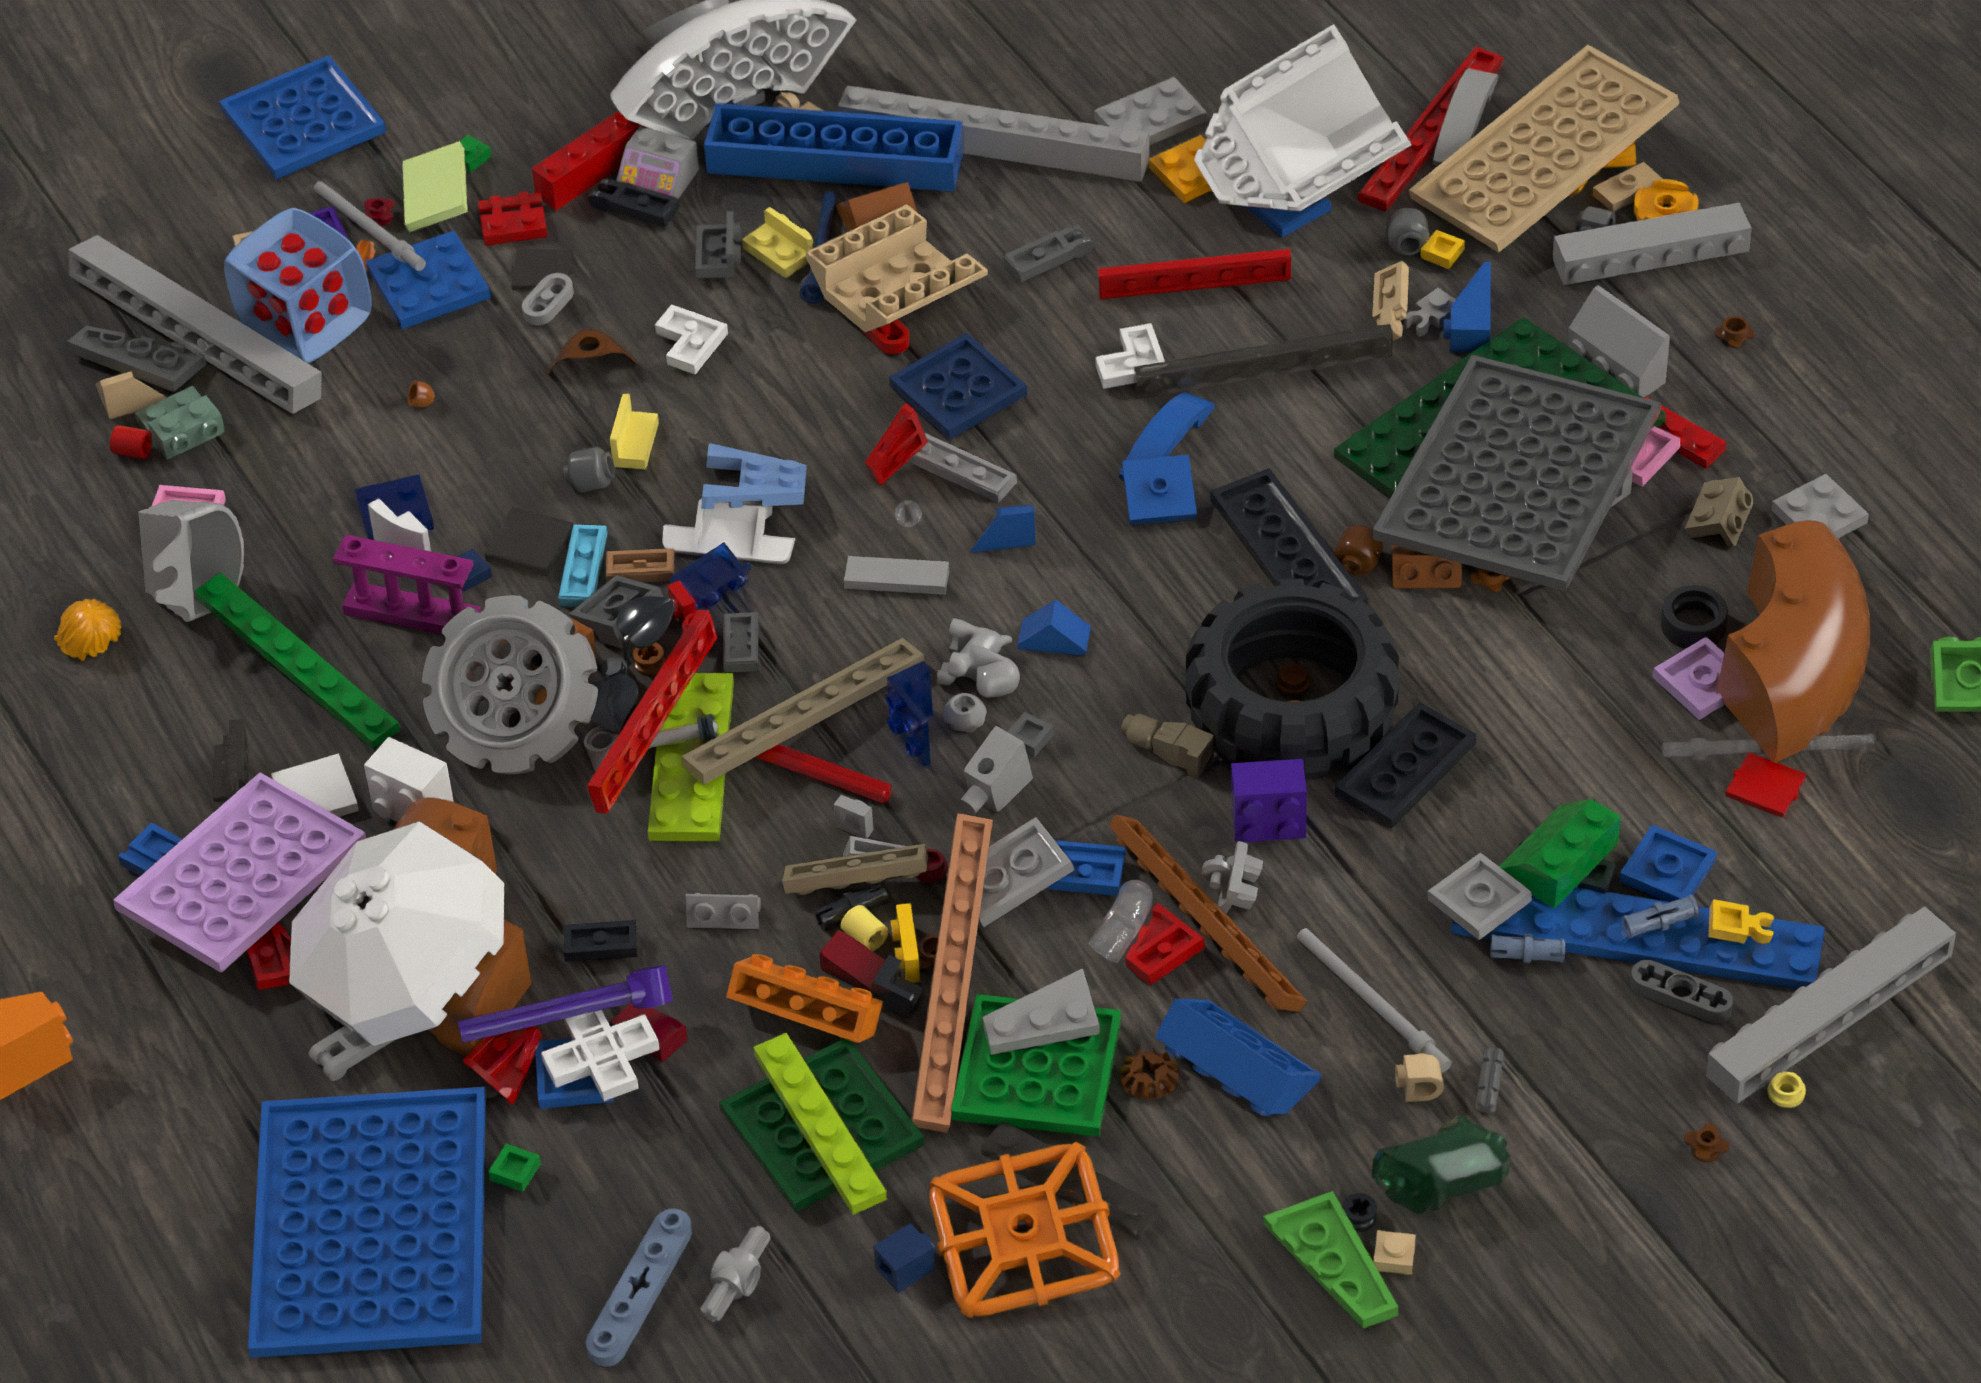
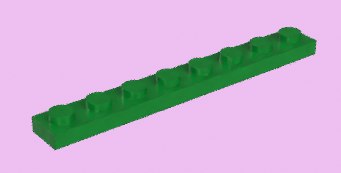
M221 572L194 590L195 598L198 602L374 750L384 743L388 737L391 738L400 731L397 720Z

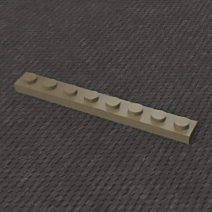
M901 638L683 755L682 765L701 783L706 784L924 666V654L904 638Z

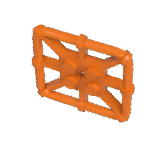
M1077 1142L1057 1145L1012 1157L1009 1154L999 1156L1000 1160L948 1172L940 1177L935 1176L929 1183L930 1204L940 1240L937 1245L939 1255L945 1259L953 1295L959 1308H961V1314L968 1318L986 1316L1038 1303L1039 1306L1047 1305L1048 1300L1099 1288L1109 1282L1114 1283L1120 1275L1118 1269L1119 1257L1107 1218L1110 1214L1107 1202L1102 1200L1093 1164L1085 1151V1146ZM1061 1160L1045 1184L1018 1190L1014 1171ZM1077 1166L1087 1203L1058 1210L1055 1193L1073 1167ZM1004 1174L1009 1193L982 1199L958 1187V1185ZM949 1198L979 1213L984 1229L954 1236L945 1199ZM1088 1219L1093 1221L1103 1259L1068 1242L1063 1226ZM1025 1221L1027 1226H1033L1027 1233L1021 1234L1014 1231L1018 1229V1223ZM988 1244L992 1261L969 1292L959 1253L963 1250ZM1065 1256L1091 1269L1095 1273L1044 1285L1038 1262ZM1028 1265L1034 1288L982 1301L1002 1271Z

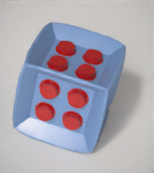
M290 208L275 215L237 244L225 259L224 272L234 311L240 322L306 363L315 361L354 332L371 312L372 299L362 258L357 249L344 235L301 209Z

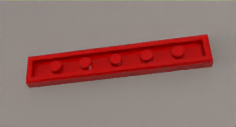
M1290 249L1098 268L1099 298L1101 300L1291 280Z

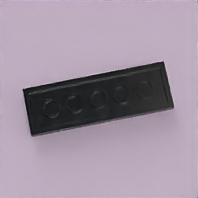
M1270 468L1210 491L1211 502L1273 586L1279 585V579H1304V586L1320 588L1322 583H1326L1345 590L1349 601L1352 603L1361 599L1368 605L1367 596Z

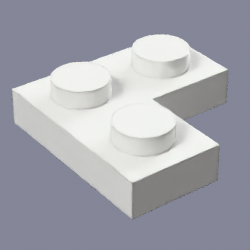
M672 304L655 324L657 335L677 341L666 355L667 365L692 374H696L728 334L727 324Z
M1151 323L1120 329V340L1124 352L1096 357V368L1103 389L1167 377V366Z

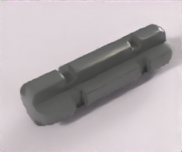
M1488 1047L1484 1050L1475 1107L1479 1113L1492 1114L1496 1110L1501 1069L1504 1060V1052L1500 1048Z

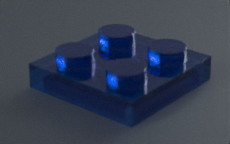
M420 475L354 489L367 539L374 540L368 504L377 499H380L397 517L409 511L428 531L434 530L433 519Z

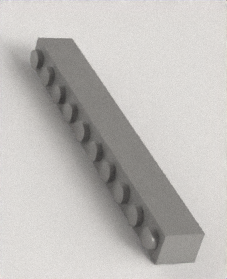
M846 86L838 105V112L963 121L964 154L1142 182L1149 163V133L853 86Z
M96 235L69 249L70 277L175 342L185 344V348L193 353L205 355L206 361L290 413L294 414L321 399V371L100 236Z

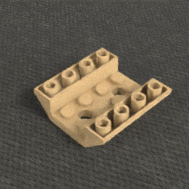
M907 204L806 252L807 261L825 299L864 332L886 325L986 276L988 270L968 253L951 261L927 242V220Z

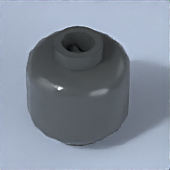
M1403 208L1390 215L1386 230L1391 249L1397 254L1404 256L1420 253L1421 248L1429 240L1428 222L1425 215L1413 208Z
M594 446L572 452L568 458V465H564L563 472L567 484H572L580 493H587L607 488L611 479L615 477V465L609 452L605 453L602 448Z

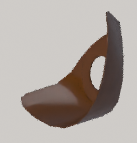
M584 329L569 338L549 368L547 376L558 361L566 358H593L615 352L624 353L636 364L638 362L608 334L596 329ZM599 343V346L592 351H584L579 348V345Z

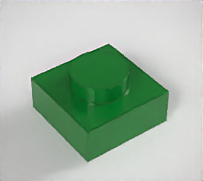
M467 135L460 140L464 148L465 170L467 172H473L492 157L491 148L477 139Z
M505 1144L488 1171L490 1181L524 1192L541 1165L540 1157L537 1154Z

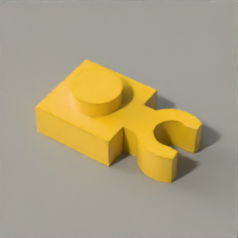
M1713 899L1709 907V937L1744 944L1747 937L1751 936L1758 943L1768 944L1774 935V931L1765 930L1761 926L1770 928L1774 916L1764 912L1758 913L1755 916L1749 915V906Z

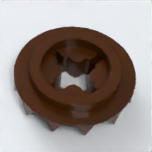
M1154 1047L1150 1052H1142L1137 1049L1135 1055L1125 1056L1124 1064L1119 1067L1120 1083L1127 1093L1136 1098L1144 1100L1162 1098L1173 1091L1178 1083L1177 1062L1170 1059L1168 1052L1163 1054L1157 1053ZM1146 1066L1151 1071H1155V1081L1147 1073H1143V1067Z

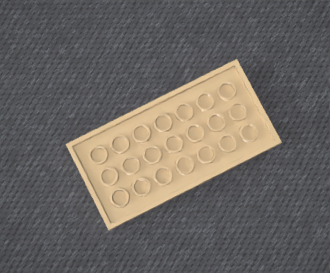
M1587 45L1410 188V197L1431 212L1495 251L1500 252L1679 105L1678 95Z

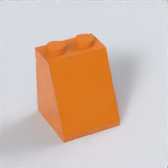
M43 992L0 999V1100L73 1060L69 1047L73 1040L63 1024L67 1020L65 1013L58 1002L51 1003Z

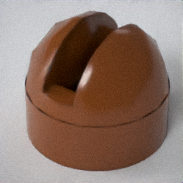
M413 381L408 392L409 406L425 408L431 405L435 398L433 388L425 382Z

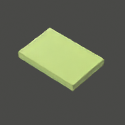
M460 141L403 161L405 226L409 232L467 213L465 155Z

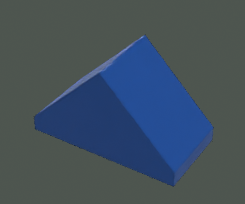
M1054 600L1023 619L1017 646L1021 650L1086 656L1091 626L1059 601Z

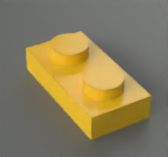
M911 904L896 905L897 920H890L893 942L900 941L901 948H895V958L902 961L900 970L904 969L906 980L912 983L921 982Z

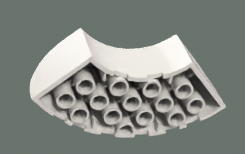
M741 0L692 19L659 41L624 75L611 92V98L626 119L660 132L693 140L705 125L711 121L715 103L726 104L732 101L735 104L745 98L756 95L757 90L769 87L773 91L787 90L804 94L856 19L841 6L824 0Z

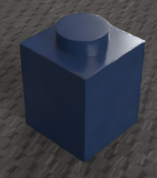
M911 1223L873 1246L876 1270L897 1293L935 1270L934 1252L936 1249L934 1243L926 1233L920 1234Z

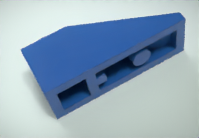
M1491 262L1483 263L1452 304L1451 319L1444 320L1443 339H1450V353H1472L1490 341Z

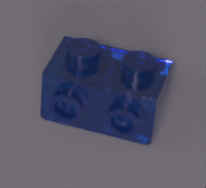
M725 542L672 575L669 582L672 584L680 581L695 600L696 610L703 606L707 610L716 605L722 599L721 595L729 589L735 592L748 582L747 576L752 565L748 561L741 564Z

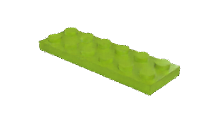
M695 673L659 732L698 724L697 717L702 716L704 719V715L707 718L708 714H712L714 721L718 724L717 737L730 731L734 688L733 673ZM701 737L656 747L648 823L649 841H720L726 773L703 784L682 765L683 755L703 745Z

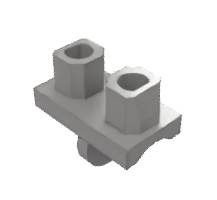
M1241 841L1237 842L1234 855L1228 857L1226 861L1223 855H1216L1215 859L1206 861L1202 867L1201 874L1206 881L1210 882L1211 888L1218 889L1221 885L1218 906L1226 914L1232 905L1250 910L1257 897L1258 888L1241 881L1244 879L1255 883L1261 873L1263 861L1247 855L1248 844Z

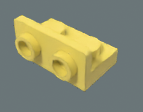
M769 207L764 210L765 224L742 239V246L744 250L778 274L788 278L808 264L806 252L813 249V239L807 230L799 228L789 221L785 215L779 214Z

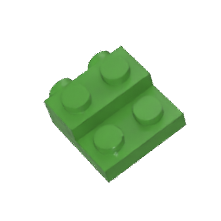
M1943 637L1938 639V641H1933L1930 648L1931 683L1934 685L1935 712H1981V637L1975 638L1973 641H1959L1956 637Z

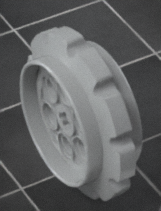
M509 595L487 599L485 601V609L481 613L471 607H467L446 624L442 629V634L445 636L446 641L441 647L432 646L430 648L423 669L422 682L432 687L431 695L423 699L426 717L435 734L439 736L449 735V742L446 745L449 752L461 761L478 769L484 768L485 764L490 761L492 771L498 774L512 775L534 771L535 761L539 757L548 763H553L577 743L578 736L574 732L576 725L579 723L589 724L596 706L598 688L588 683V677L591 673L597 671V664L587 638L579 633L570 634L574 623L567 615L542 601H537L529 609L527 599L521 596ZM510 643V654L506 658L500 659V648L504 644ZM537 654H541V666L537 670L532 671L530 666L532 658ZM483 665L485 670L484 676L475 682L473 680V672L478 666ZM509 679H512L511 685L513 689L511 691L507 690L509 688L507 684ZM546 688L547 698L545 702L537 705L535 701L537 692L540 689ZM488 699L489 709L487 713L479 716V704L481 701ZM519 711L521 720L517 726L511 728L509 718L513 712Z

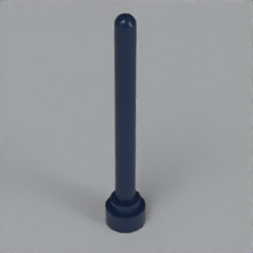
M826 192L824 194L814 248L829 240L836 195L833 192ZM810 267L809 275L801 282L799 294L805 302L819 303L824 299V295Z

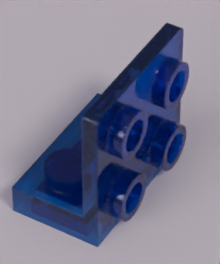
M922 661L887 677L888 693L885 694V699L889 707L890 716L887 717V723L891 732L895 736L899 735L904 741L908 754L912 758L916 757L923 767L931 764L927 718L933 716L931 671L926 663Z

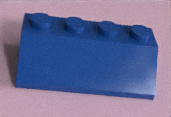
M1174 999L1155 1035V1038L1166 1044L1164 1049L1168 1053L1181 1059L1185 1057L1194 1063L1192 1068L1196 1072L1209 1078L1215 1077L1222 1082L1221 1088L1236 1097L1243 1096L1251 1102L1250 1107L1254 1111L1267 1117L1270 1114H1286L1322 1077V1074L1209 999Z

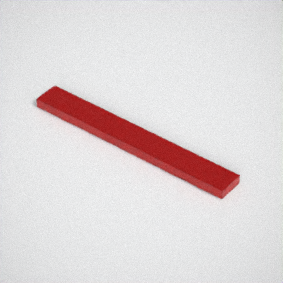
M1475 47L1405 134L1411 146L1381 164L1358 193V202L1387 212L1436 150L1448 107L1465 71L1469 68L1496 74L1503 65V56L1479 47Z
M698 610L588 783L587 787L596 813L607 814L716 641L717 634L709 611Z

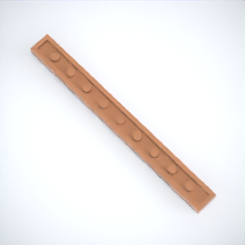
M957 813L912 1114V1122L917 1128L948 1133L951 1120V1108L954 1098L993 821Z

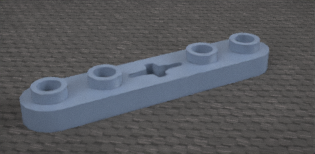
M668 1209L659 1213L654 1219L587 1336V1353L592 1363L603 1367L613 1366L620 1362L626 1354L691 1238L690 1217L684 1211ZM645 1278L646 1288H640L634 1295L633 1285L639 1286Z

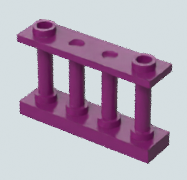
M346 534L333 557V563L352 568L354 583L342 604L345 615L442 634V629L446 624L467 607H471L479 613L482 612L480 606L463 602L461 589L474 566L473 560ZM366 570L383 573L385 587L368 584ZM398 576L414 579L417 594L401 591ZM430 583L447 586L449 600L432 597Z

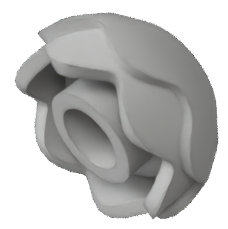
M962 693L952 697L944 707L943 718L952 730L970 733L983 725L987 709L977 696Z

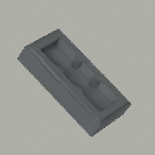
M758 612L723 614L724 673L759 671Z

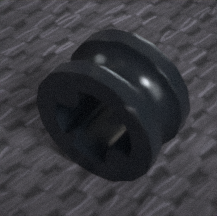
M1364 1193L1351 1194L1345 1199L1343 1210L1355 1231L1363 1232L1371 1229L1376 1223L1377 1216L1375 1200ZM1361 1209V1213L1363 1210H1366V1215L1359 1216V1212L1354 1215L1353 1210Z

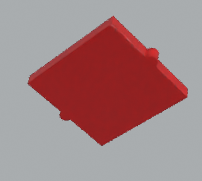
M1749 752L1741 767L1734 770V778L1726 790L1725 796L1783 818L1792 801L1798 800V791L1805 781L1807 773L1777 762L1773 763L1772 760Z

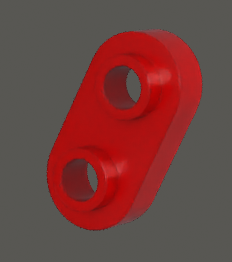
M898 319L867 332L859 328L867 338L885 353L899 354L909 347V330Z

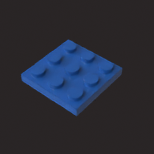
M455 231L411 245L415 253L426 261L424 269L417 271L408 263L400 262L392 255V252L366 261L368 273L401 329L491 298L488 285Z

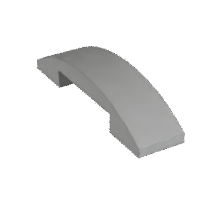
M1469 68L1465 71L1448 107L1436 146L1433 165L1439 166L1473 138L1486 101L1490 102L1498 80V74Z

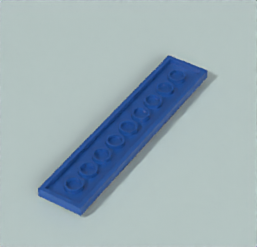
M1576 887L1555 909L1531 895V902L1483 937V939L1491 940V935L1524 937V934H1532V938L1565 939V952L1631 963L1652 960L1680 971L1798 989L1803 986L1807 987L1817 980L1825 927L1774 919L1770 928L1761 926L1765 930L1774 931L1770 943H1758L1751 936H1748L1743 944L1709 937V908L1698 907L1699 916L1696 918L1671 924L1669 929L1664 931L1655 929L1636 935L1633 938H1628L1622 924L1623 916L1650 909L1652 904L1657 902L1662 904L1669 902L1610 892L1604 894ZM1452 920L1451 933L1474 937Z

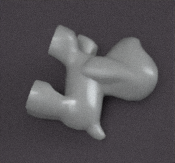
M953 618L949 630V635L953 636L949 652L952 655L949 663L943 662L941 670H938L937 683L950 685L956 677L964 676L975 681L979 694L986 698L1000 697L1014 692L1020 681L1019 669L1011 659L998 654L1003 646L1012 642L1011 636L999 635L988 628L975 627L964 620Z

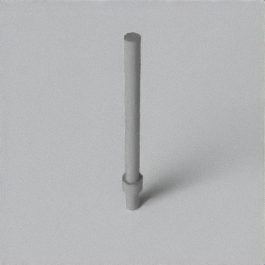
M322 181L315 184L314 191L389 248L396 259L402 263H408L417 271L424 269L426 261L415 253L414 248L404 240L399 241Z
M1307 928L1302 929L1298 933L1297 939L1409 1042L1408 1046L1416 1054L1425 1053L1436 1057L1440 1062L1441 1072H1445L1450 1068L1452 1061L1434 1046L1435 1041L1425 1031H1418Z

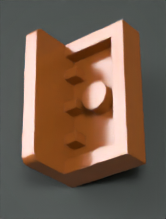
M1391 545L1394 588H1459L1461 586V563Z

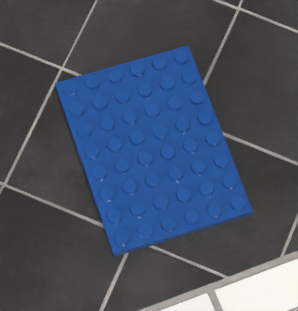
M484 1087L262 1101L248 1341L250 1358L482 1343L486 1093Z

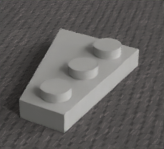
M1083 968L983 1017V1027L991 1055L1099 1034V1023Z

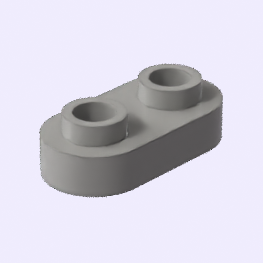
M553 273L543 278L522 302L525 321L532 325L549 323L573 297L574 292L571 278L562 273Z

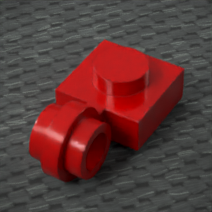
M676 581L667 586L668 596L675 602L672 618L674 620L678 619L681 622L684 633L697 612L696 602L680 581Z

